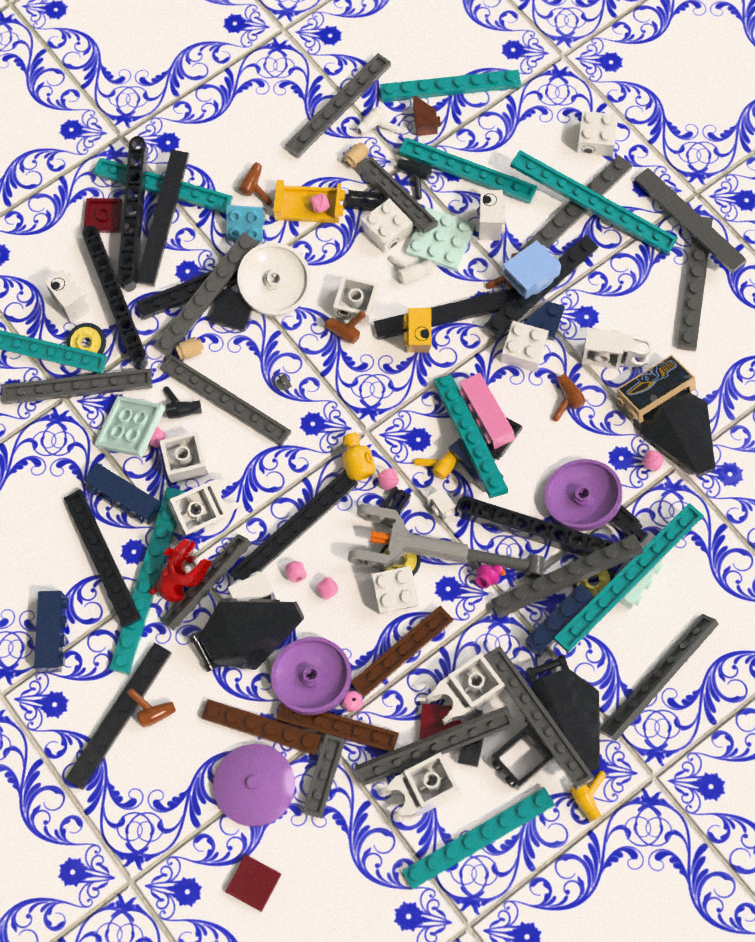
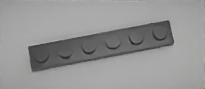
M369 157L357 163V169L387 199L390 198L423 234L438 226V221L374 158Z
M237 534L211 563L200 583L195 587H189L184 593L185 598L176 602L160 621L173 631L176 627L180 626L184 618L195 609L202 598L208 595L211 588L222 579V576L234 566L238 558L248 550V547L252 544L250 540Z

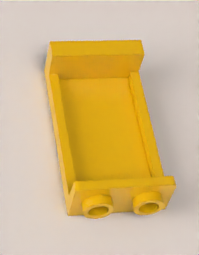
M277 180L273 210L274 218L280 221L339 223L340 217H343L344 206H341V201L345 200V190H342L341 183L337 184V188L285 186L284 180ZM319 193L325 194L330 204L329 209L321 213L314 212L310 205V198Z

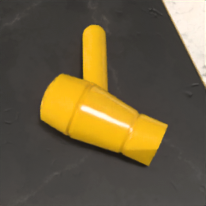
M448 450L440 459L416 458L413 462L416 466L434 467L432 469L433 474L437 478L444 480L452 472L458 460Z
M604 771L598 772L589 787L585 784L578 790L574 786L570 789L573 799L590 823L602 816L593 795L606 777Z

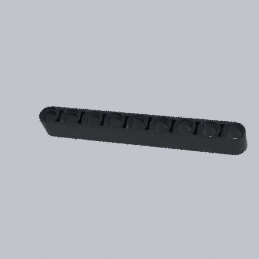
M141 136L132 137L128 149L117 274L119 284L127 292L133 291L136 288L139 268L148 162V147ZM139 178L138 181L132 182L134 179ZM137 211L134 215H130L131 212ZM135 228L134 231L128 232L129 229ZM129 245H134L131 249H127ZM127 262H132L131 265L125 266ZM126 279H131L128 283H124Z
M86 226L82 231V235L131 363L135 369H144L148 366L149 361L99 231L95 226ZM137 341L135 344L130 345V342ZM137 357H142L140 360H135Z
M464 496L457 501L456 512L462 519L582 557L594 553L591 549L592 546H598L602 549L614 543L471 497ZM462 505H468L470 509L465 511L462 510L460 507ZM486 511L489 513V515L484 517L481 516L479 512ZM502 516L505 517L507 521L500 522L497 518ZM522 522L526 527L519 528L516 524ZM541 528L544 530V533L538 534L535 532V529ZM555 534L562 535L563 539L556 540L553 536ZM579 540L582 545L575 546L572 541Z

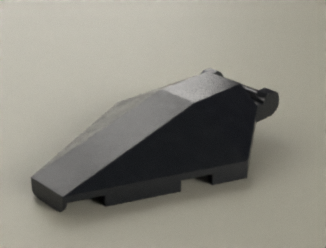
M684 389L643 415V422H641L640 427L641 438L659 447L662 453L686 469L687 467L698 477L715 470L711 427L706 401Z
M222 598L205 627L188 636V639L196 647L205 664L206 672L212 671L219 666L257 670L304 620V614L297 601L281 602L280 599L237 601V599Z
M560 655L557 659L535 668H526L534 694L589 771L598 770L600 768L599 690L570 670L564 655ZM559 666L562 669L550 675L544 676L538 680L536 678V675L552 670Z

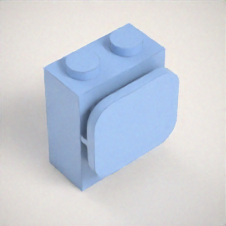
M536 240L505 262L502 266L501 274L527 299L552 284L553 279L560 274L561 264L557 258L551 256L544 245H541Z

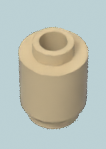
M362 142L354 144L343 155L344 164L349 168H356L358 162L367 158L369 149Z
M196 337L182 341L179 345L175 346L180 360H188L202 354L201 350L204 349L201 339L197 340Z

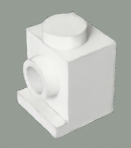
M444 488L427 497L428 507L431 506L436 516L439 515L445 521L454 516L456 506Z

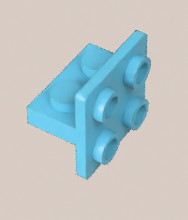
M227 205V239L237 240L245 232L255 241L262 242L263 226L266 220V213H263V208Z

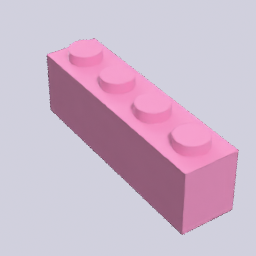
M481 373L461 381V390L459 392L463 399L467 400V407L471 415L475 414L478 428H483L485 432L483 435L487 444L491 443L493 448L496 449L515 440L511 425Z

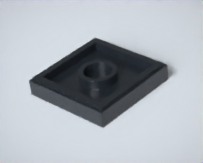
M223 289L217 297L209 321L211 324L245 332L253 309L243 300L240 293Z

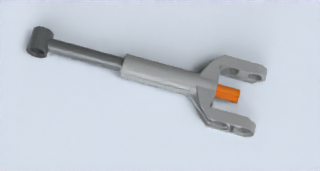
M365 504L358 506L357 515L363 520L392 525L393 527L391 534L372 531L370 538L372 543L388 545V554L357 549L349 551L347 558L349 563L385 570L395 564L399 558L409 553L463 564L468 560L489 565H499L505 568L525 571V576L530 579H537L543 576L545 563L543 556L532 554L527 559L469 549L468 544L414 535L405 527L404 520L396 510Z

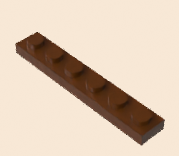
M440 605L353 679L351 685L365 698L453 623L454 619Z
M210 699L207 700L201 716L202 720L316 756L322 739L321 735Z
M282 703L277 716V721L325 735H333L386 752L395 750L399 732L327 712L318 715L298 714L287 709Z

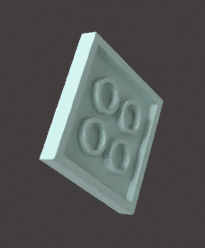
M425 207L438 221V226L424 234L416 227L406 250V255L423 261L431 260L434 265L457 272L476 228V223Z
M117 396L94 445L100 449L143 457L165 407L158 403Z

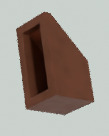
M413 96L416 135L438 134L441 120L440 116L436 115V109L417 96Z

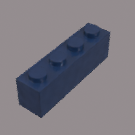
M98 463L95 464L84 479L88 492L93 495L99 494L104 502L109 505L115 504L120 512L133 515V519L140 524L144 522L150 525L160 510L161 503L159 500Z
M580 583L525 639V645L540 658L555 643L554 637L595 596Z
M38 591L34 669L38 673L62 672V666H65L66 663L63 647H66L67 642L64 628L67 627L65 609L68 608V597L62 591Z

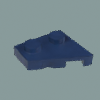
M547 301L523 324L549 331L548 340L554 341L565 306Z

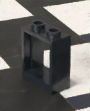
M528 724L491 756L493 761L491 765L498 773L501 771L506 776L505 781L511 788L515 787L519 790L551 763L554 758L533 728ZM525 737L544 760L519 781L500 758Z

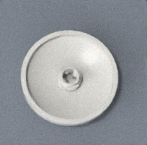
M264 243L251 249L242 259L237 273V285L243 300L252 309L264 315L281 316L294 311L304 302L309 293L311 274L306 260L294 248L282 243Z

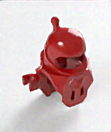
M183 539L174 549L167 547L163 553L169 556L166 567L161 572L158 582L149 590V593L154 595L158 592L168 602L176 603L185 598L182 591L183 587L197 586L205 577L212 561L202 559L196 567L187 573L185 563L192 564L196 559L195 556L191 555L196 547V543L190 539Z

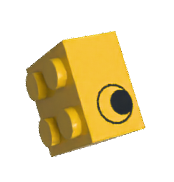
M408 308V312L404 313L403 329H407L403 336V347H407V353H429L432 345L431 308Z

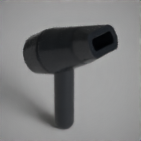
M399 158L397 163L398 170L413 176L415 198L421 200V179L428 180L430 178L432 167L422 162Z
M168 386L163 388V392L171 401V403L165 405V414L168 419H179L193 414H202L200 400L192 402L179 401Z

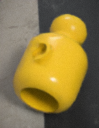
M355 432L343 437V444L347 447V450L343 452L341 458L343 470H345L348 478L359 481L374 475L376 466L370 448L365 445L360 446V436Z

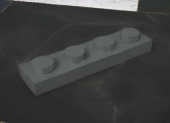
M329 734L325 735L302 814L319 819L323 818L346 739Z

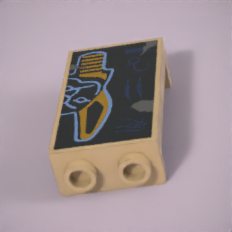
M671 354L617 388L616 399L621 407H625L628 410L632 419H636L641 423L643 422L644 414L685 388L689 392L695 390V377Z

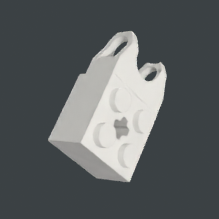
M598 327L588 328L582 364L619 369L620 366L642 367L648 363L652 343L646 338L621 333L618 330L607 331ZM645 343L648 349L645 351L642 348H638L637 345ZM644 356L645 360L643 362H638L635 360L634 357Z
M231 477L224 480L210 481L167 501L183 537L228 517L235 509L244 505L242 501L226 503L221 498V490L232 481ZM191 506L198 509L196 515L190 512Z
M480 653L440 681L434 691L426 697V701L430 703L439 699H445L451 703L452 710L442 719V723L445 726L453 721L462 720L473 713L475 709L480 708L502 693L505 685ZM472 681L475 683L479 682V686L472 685Z
M441 752L405 770L404 773L396 776L388 786L381 790L384 797L395 794L405 796V804L393 815L396 822L407 818H416L462 794ZM434 779L436 784L434 786H429L431 784L430 781Z

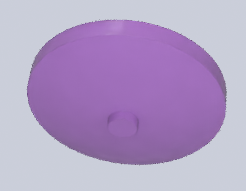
M579 459L562 465L550 476L545 487L544 499L550 516L559 525L576 531H589L602 527L615 517L622 504L623 490L618 475L611 467L597 460Z
M305 637L288 644L277 655L271 670V683L278 700L287 709L302 715H318L336 707L348 693L352 680L351 666L345 652L334 642L321 637Z
M263 744L243 745L227 754L219 764L213 782L214 796L222 812L232 821L248 827L264 826L279 819L291 805L296 787L293 769L285 756L278 750Z

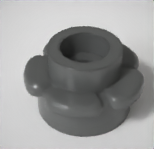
M286 374L278 375L279 379L276 381L280 389L288 391L292 385Z

